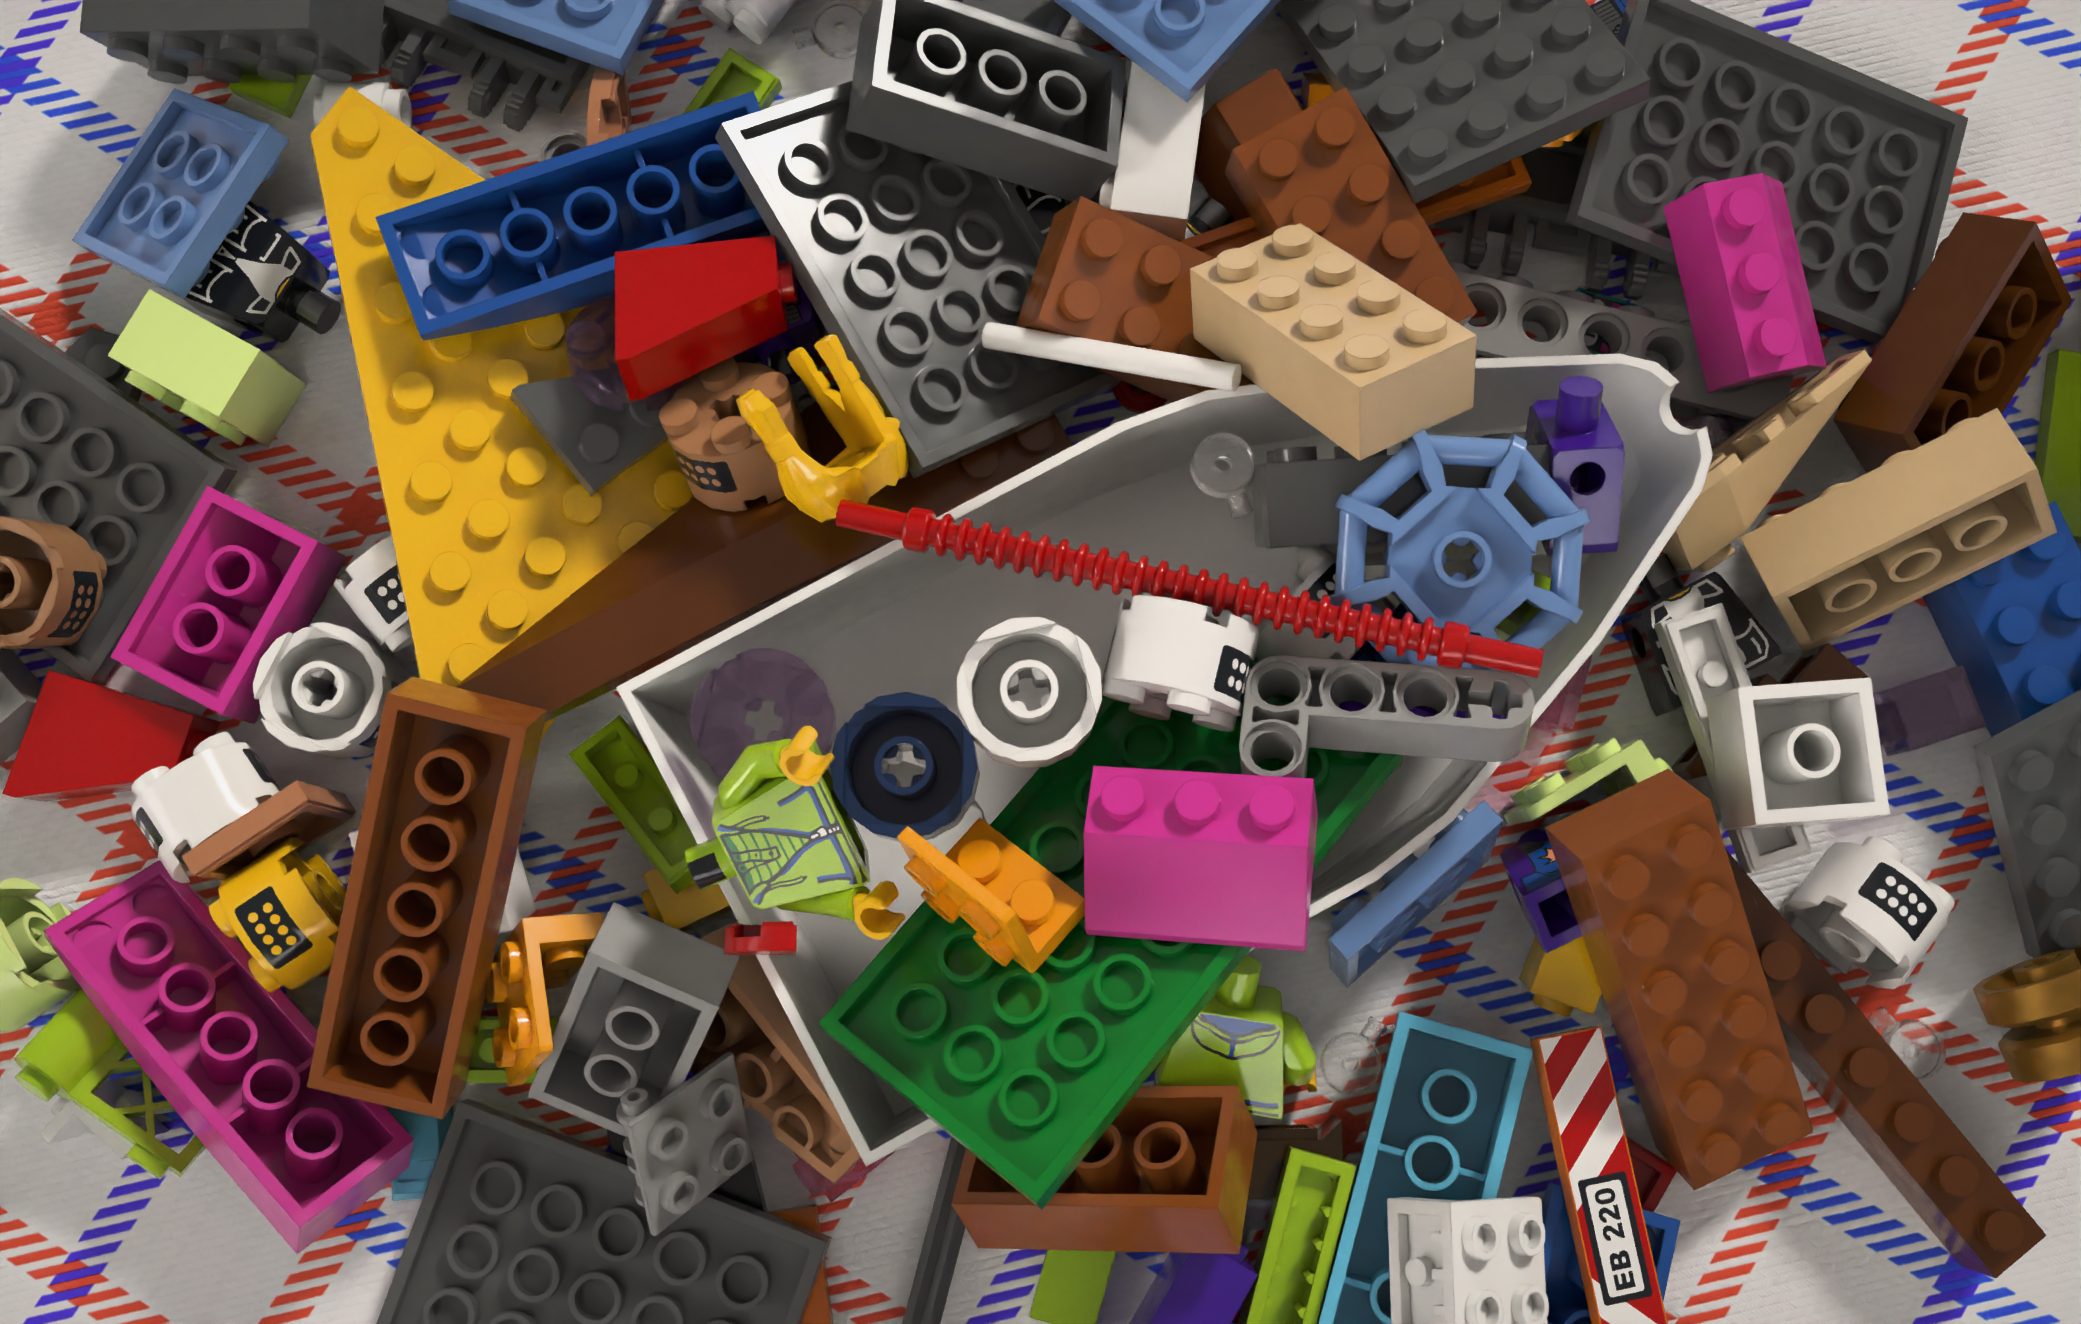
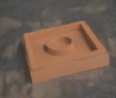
M296 780L181 857L193 876L224 880L289 837H297L305 842L295 849L296 852H301L352 818L356 810L345 793Z

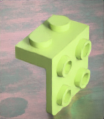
M1615 737L1600 745L1598 743L1593 744L1565 761L1564 764L1570 771L1562 777L1559 772H1555L1546 778L1541 776L1512 793L1510 797L1516 806L1507 810L1502 815L1508 825L1532 821L1596 782L1599 783L1606 796L1609 797L1666 769L1673 770L1663 759L1656 758L1654 760L1642 739L1619 745Z

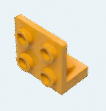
M980 817L946 855L908 826L897 836L898 841L910 859L904 866L905 871L925 889L920 894L923 900L937 914L951 924L959 916L962 917L977 931L973 936L975 942L990 957L1004 967L1014 959L1033 975L1085 916L1084 898Z
M603 912L522 918L494 956L486 996L490 1003L497 1002L500 1027H496L493 1032V1056L497 1068H505L508 1086L522 1085L552 1053L553 1042L546 989L557 988L569 983V978H572L582 967L586 955L604 922Z

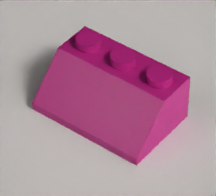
M1763 173L1704 183L1663 207L1708 393L1817 371L1827 367L1781 181Z
M207 485L110 657L221 715L255 724L261 711L259 700L254 699L253 681L261 657L280 636L287 632L295 633L302 628L309 627L347 556Z
M1093 766L1084 827L1086 934L1306 951L1318 821L1314 779Z

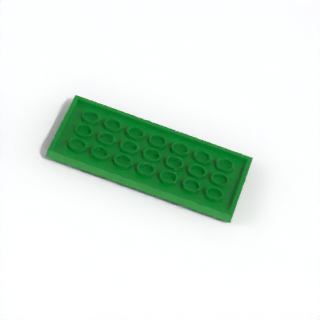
M1255 658V659H1254V663H1253V667H1254V666L1256 665V663L1259 662L1260 660H1258L1257 658ZM1102 695V702L1091 734L1071 756L1047 767H1040L990 826L1084 898V827L1093 766L1241 774L1239 741L1243 709L1242 714L1236 718L1234 731H1220L1192 722L1193 714L1173 709L1169 720L1145 717L1129 711L1130 703L1121 702ZM1279 695L1266 699L1265 702L1275 706H1283L1294 700L1290 697ZM1309 748L1306 778L1314 779L1318 811L1313 871L1400 764L1401 755ZM1269 758L1259 762L1257 766L1264 770L1276 771L1287 767L1288 763L1282 759ZM924 901L818 1024L828 1036L1042 1210L1252 947L1087 935L1084 916L1032 975L1014 959L1006 967L999 964L975 942L973 936L977 931L962 917L959 916L951 924Z

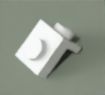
M116 1079L106 1080L94 1093L95 1096L114 1109L145 1104L142 1094L134 1090H127ZM60 1097L51 1108V1112L55 1117L40 1132V1135L49 1144L78 1137L88 1127L121 1160L128 1158L127 1153L134 1146L132 1143L69 1099ZM155 1114V1137L161 1141L170 1131L155 1117L157 1115ZM146 1116L129 1118V1120L147 1131Z

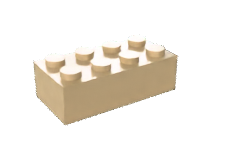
M1301 223L1278 228L1270 236L1241 248L1225 250L1217 258L1190 268L1194 339L1225 362L1240 364L1241 374L1359 461L1408 439L1423 429L1427 430L1473 408L1477 335Z
M1998 408L1978 418H1967L1956 423L1944 435L1914 450L1901 451L1892 455L1880 467L1850 482L1838 483L1827 488L1818 498L1787 514H1778L1765 519L1755 530L1741 536L1740 539L1803 653H1806L2057 533L2038 469Z

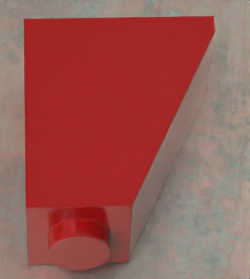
M775 235L615 252V361L630 401L645 399L788 330L786 303L798 302L797 282L792 264L781 262Z
M48 670L2 794L14 798L47 802L132 791L131 785L144 773L160 766H167L171 769L182 761L194 756V749L202 741L216 734L220 722L84 679Z

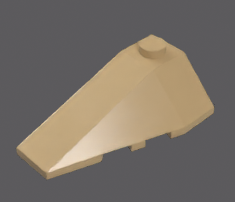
M1865 349L1842 355L1712 449L1713 456L1703 489L1662 550L1664 554H1667L1675 569L1693 570L1698 567L1703 573L1719 565L1734 553L1735 549L1730 543L1749 529L1872 361Z

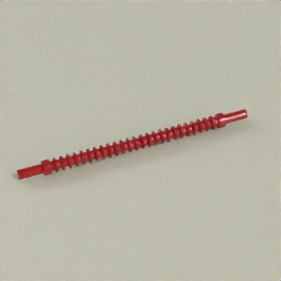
M842 499L836 512L835 522L837 527L902 540V545L907 550L926 553L930 547H934L939 557L945 556L948 550H952L958 561H963L967 555H973L977 565L984 564L986 559H992L995 568L998 570L1002 569L1006 563H1011L1017 574L1022 573L1025 567H1030L1033 569V575L1036 578L1042 577L1044 572L1048 571L1052 573L1055 582H1060L1064 576L1072 577V583L1076 587H1079L1084 580L1092 581V587L1095 591H1099L1103 584H1108L1112 586L1114 595H1119L1124 588L1132 590V597L1133 595L1149 593L1152 596L1193 602L1211 607L1212 614L1215 617H1219L1223 610H1228L1232 612V615L1240 618L1243 615L1252 616V622L1256 626H1259L1263 619H1269L1273 621V628L1275 630H1280L1283 623L1293 625V632L1297 635L1302 633L1303 628H1310L1314 630V637L1316 639L1322 638L1324 632H1330L1334 634V641L1338 644L1343 641L1344 637L1354 638L1357 648L1363 647L1365 641H1371L1375 643V650L1377 652H1383L1386 646H1393L1396 648V655L1403 657L1406 650H1412L1417 652L1418 661H1424L1427 655L1436 656V663L1439 666L1452 669H1460L1463 663L1538 678L1542 665L1543 649L1470 634V627L1462 623L1447 621L1443 628L1434 626V619L1432 617H1427L1423 624L1413 622V615L1410 612L1405 613L1403 619L1393 618L1390 608H1385L1382 615H1376L1372 613V607L1368 603L1364 604L1361 610H1354L1351 608V601L1349 599L1343 600L1341 606H1335L1331 604L1329 595H1323L1320 601L1310 600V593L1307 590L1302 591L1300 597L1291 596L1290 589L1287 586H1283L1279 593L1269 591L1268 582H1262L1259 588L1250 587L1249 580L1246 577L1241 578L1239 584L1230 583L1227 573H1222L1218 580H1213L1209 578L1207 569H1201L1198 575L1189 574L1188 566L1183 564L1179 567L1178 571H1172L1169 569V564L1166 560H1162L1158 567H1153L1149 565L1147 556H1142L1138 562L1129 561V554L1125 551L1121 552L1118 558L1110 557V552L1106 547L1101 548L1098 554L1090 553V547L1087 543L1081 544L1078 550L1070 548L1068 539L1061 540L1059 545H1052L1048 535H1043L1039 541L1031 540L1030 532L1027 530L1023 531L1019 537H1014L1008 526L1003 527L999 533H995L989 522L983 523L980 529H976L973 527V521L970 518H965L958 525L954 523V518L951 514H946L941 520H938L933 510L913 507L908 513Z

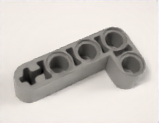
M1286 655L1269 656L1256 663L1250 670L1246 681L1239 741L1241 774L1306 778L1309 748L1486 762L1508 761L1518 756L1526 746L1535 704L1533 691L1528 683L1518 675L1499 670L1452 669L1443 666ZM1279 695L1287 696L1294 700L1283 706H1275L1265 702L1266 699ZM1353 700L1361 702L1367 707L1359 711H1346L1336 705L1344 701ZM1416 706H1427L1435 709L1439 714L1422 717L1415 715L1409 710ZM1458 710L1466 711L1465 718L1457 717ZM1495 714L1501 715L1503 719L1493 718L1492 716ZM1269 758L1282 759L1288 763L1287 767L1276 771L1264 770L1257 766L1259 762Z

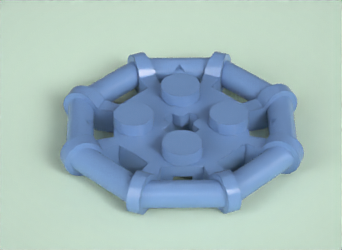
M1423 429L1408 438L1409 442L1348 496L1340 495L1335 505V508L1340 511L1335 591L1334 594L1330 595L1332 605L1341 606L1343 600L1349 599L1351 601V608L1354 610H1361L1363 605L1368 603L1372 607V613L1382 615L1371 601L1378 600L1392 593L1404 608L1412 613L1413 618L1418 624H1423L1427 617H1432L1436 627L1443 628L1447 621L1468 625L1470 632L1475 633V635L1500 640L1494 628L1526 601L1540 611L1510 636L1506 642L1539 649L1570 622L1578 623L1583 613V610L1578 608L1584 525L1588 524L1590 519L1586 508L1578 509L1526 449L1527 440L1515 434H1512L1508 439L1428 435ZM1442 464L1491 467L1485 488L1446 486ZM1418 472L1427 490L1426 493L1397 518L1378 508ZM1513 480L1547 518L1532 525L1523 518L1504 496ZM1368 527L1388 533L1387 545L1383 554L1386 565L1385 577L1364 581ZM1554 538L1550 591L1534 586L1535 573H1531L1532 556L1536 554L1538 541ZM1450 542L1458 547H1462L1469 542L1475 546L1477 552L1473 554L1470 561L1476 570L1471 576L1466 577L1460 572H1455L1448 576L1444 571L1443 565L1448 559L1444 549ZM1368 641L1375 648V643ZM1386 646L1383 652H1378L1387 663L1439 666L1436 663V656L1427 655L1426 659L1421 662L1417 660V652L1412 650H1406L1403 657L1396 655V648L1393 646ZM1463 663L1461 667L1471 669L1496 670L1468 663Z

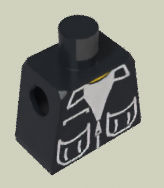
M251 201L245 207V214L240 225L233 232L226 235L211 258L210 267L205 278L198 285L192 287L186 298L183 299L204 314L281 343L290 338L299 323L304 324L319 334L328 332L336 323L341 311V305L338 301L321 292L329 279L330 270Z
M1666 553L1657 557L1639 584L1650 605L1622 620L1623 631L1650 706L1656 717L1682 707V703L1654 625L1722 603L1747 672L1782 654L1777 643L1720 574L1714 571L1685 586Z

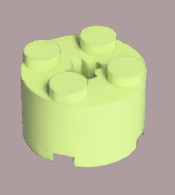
M9 878L0 882V1032L3 1033L21 1029L81 988L44 937L45 929L67 917L71 912L61 902L49 908L44 902L34 896L43 888L21 878Z

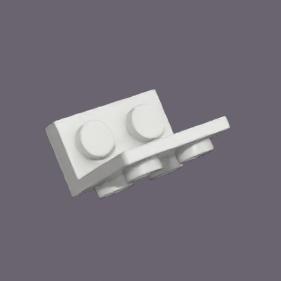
M1522 1196L1459 1201L1412 1197L1387 1198L1391 1324H1548L1549 1302L1546 1294L1544 1260L1545 1227L1542 1218V1202L1539 1197Z

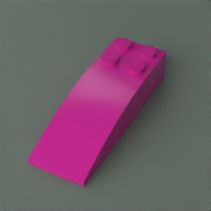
M160 860L44 930L46 940L130 1054L211 1155L296 1254H299L409 1167L414 1139L384 1105L307 1087L318 1031L280 988L270 993L258 983L248 965V960L252 956L235 937L230 938L218 928L205 903L187 883H179L173 880Z

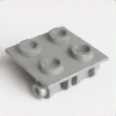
M729 1051L661 1100L648 1095L647 1090L643 1088L629 1089L620 1097L621 1103L616 1108L617 1120L624 1125V1130L628 1133L623 1146L625 1154L628 1156V1168L635 1174L637 1186L635 1187L634 1195L636 1202L645 1208L650 1234L653 1236L662 1232L754 1160L734 1055Z

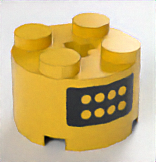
M297 837L287 838L221 881L218 888L220 898L209 905V912L218 928L230 938L238 936L244 947L252 955V958L248 960L249 968L258 983L270 993L281 986H285L290 990L299 989L331 968L346 895V888L318 853L305 860L295 851V849L305 843Z

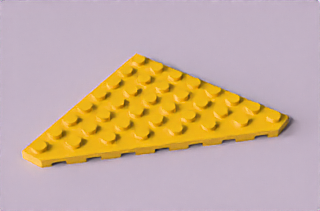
M349 86L311 132V146L340 280L351 343L353 344L365 412L374 447L387 520L396 555V564L406 613L408 614L419 677L455 687L693 499L694 496L669 440L590 496L510 398L512 390L520 384L619 370L615 361V298L499 327L422 340L375 217L485 181V179ZM695 375L672 385L673 388L677 391ZM557 717L545 722L542 738Z

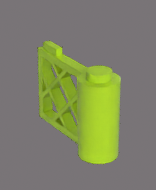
M80 988L14 1058L22 1069L15 1076L16 1080L25 1089L43 1101L48 1102L56 1094L78 1105L132 1143L134 1146L127 1153V1157L159 1180L168 1170L181 1177L206 1147L195 1135L178 1154L155 1137L154 1115L176 1112L168 1101L153 1103L151 1079L135 1059L125 1060L130 1055V1052L83 989ZM142 1070L145 1104L114 1109L94 1095L111 1075ZM146 1116L147 1131L129 1120V1118Z

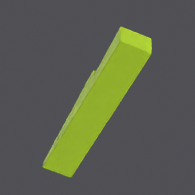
M1288 1147L1254 1264V1270L1258 1276L1244 1299L1237 1324H1317L1356 1170L1354 1164L1298 1148Z

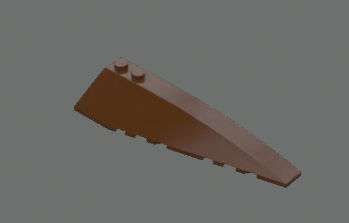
M838 384L832 388L840 392ZM817 401L800 413L808 435L811 458L825 466L847 446L829 422ZM1053 415L914 479L908 470L906 477L898 479L896 486L886 485L871 496L867 504L908 513L913 507L933 510L937 518L1073 445L1057 416ZM765 495L754 500L744 501L747 510L737 512L713 509L693 498L455 687L547 710L545 722L616 689L617 686L895 539L837 527L836 518L821 523L800 511L786 496L769 504Z

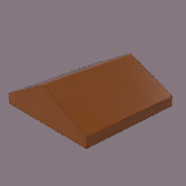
M1276 68L1214 103L1201 118L1194 172L1210 198L1223 205L1232 215L1234 222L1250 216L1224 173L1232 149L1304 110L1281 72Z

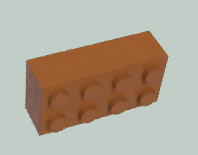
M1346 87L1232 149L1224 173L1248 215L1255 222L1262 239L1272 235L1278 228L1301 223L1460 325L1464 326L1477 313L1472 301Z
M1082 196L1055 213L1015 326L1225 362L1195 340L1193 335L1190 268L1212 260L1214 257ZM1092 367L1170 402H1175L1206 390L1215 389ZM1241 374L1239 386L1255 384Z
M1238 1085L1141 1086L1042 1210L968 1149L965 1150L951 1205L978 1248L1239 1254L1258 1132Z

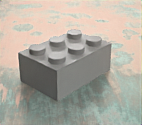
M613 902L586 955L553 1033V1051L539 1066L527 1096L627 1137L628 1133L625 1132L624 1125L619 1123L616 1115V1108L621 1103V1095L629 1089L643 1088L647 1090L648 1095L661 1100L684 1083L720 1007L740 956L724 955V949Z

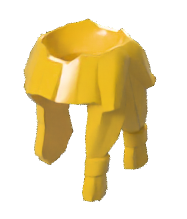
M832 334L823 337L814 346L828 366L839 386L840 392L830 388L831 383L824 373L817 369L813 359L804 348L798 347L794 349L787 357L792 369L801 378L847 446L825 466L819 464L801 450L792 434L788 431L775 404L759 390H747L736 399L741 416L761 438L766 451L776 463L779 481L786 498L800 511L821 523L836 518L837 508L842 499L867 504L869 498L886 485L896 486L898 479L906 477L909 468V454L904 439L899 432L900 421L897 418L885 417L883 408L875 395L860 380V374L853 362L847 359L837 335Z

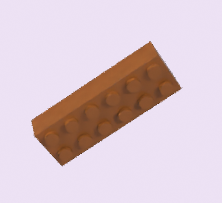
M417 677L409 678L386 693L307 1083L308 1088L438 1119L445 1117L465 1089L547 710Z
M1666 769L1545 827L1656 1149L1695 1191L1813 1133L1711 800L1673 771Z

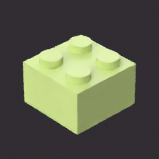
M150 289L107 355L130 369L124 381L151 395L154 399L184 416L193 418L239 446L243 444L248 436L269 448L307 385L260 349Z

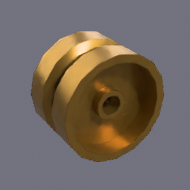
M2081 945L2073 949L2056 951L2023 961L1991 975L1973 988L1987 1023L1993 1026L2012 1028L1999 1041L1998 1046L2014 1081L2025 1083L2051 1081L2081 1074Z

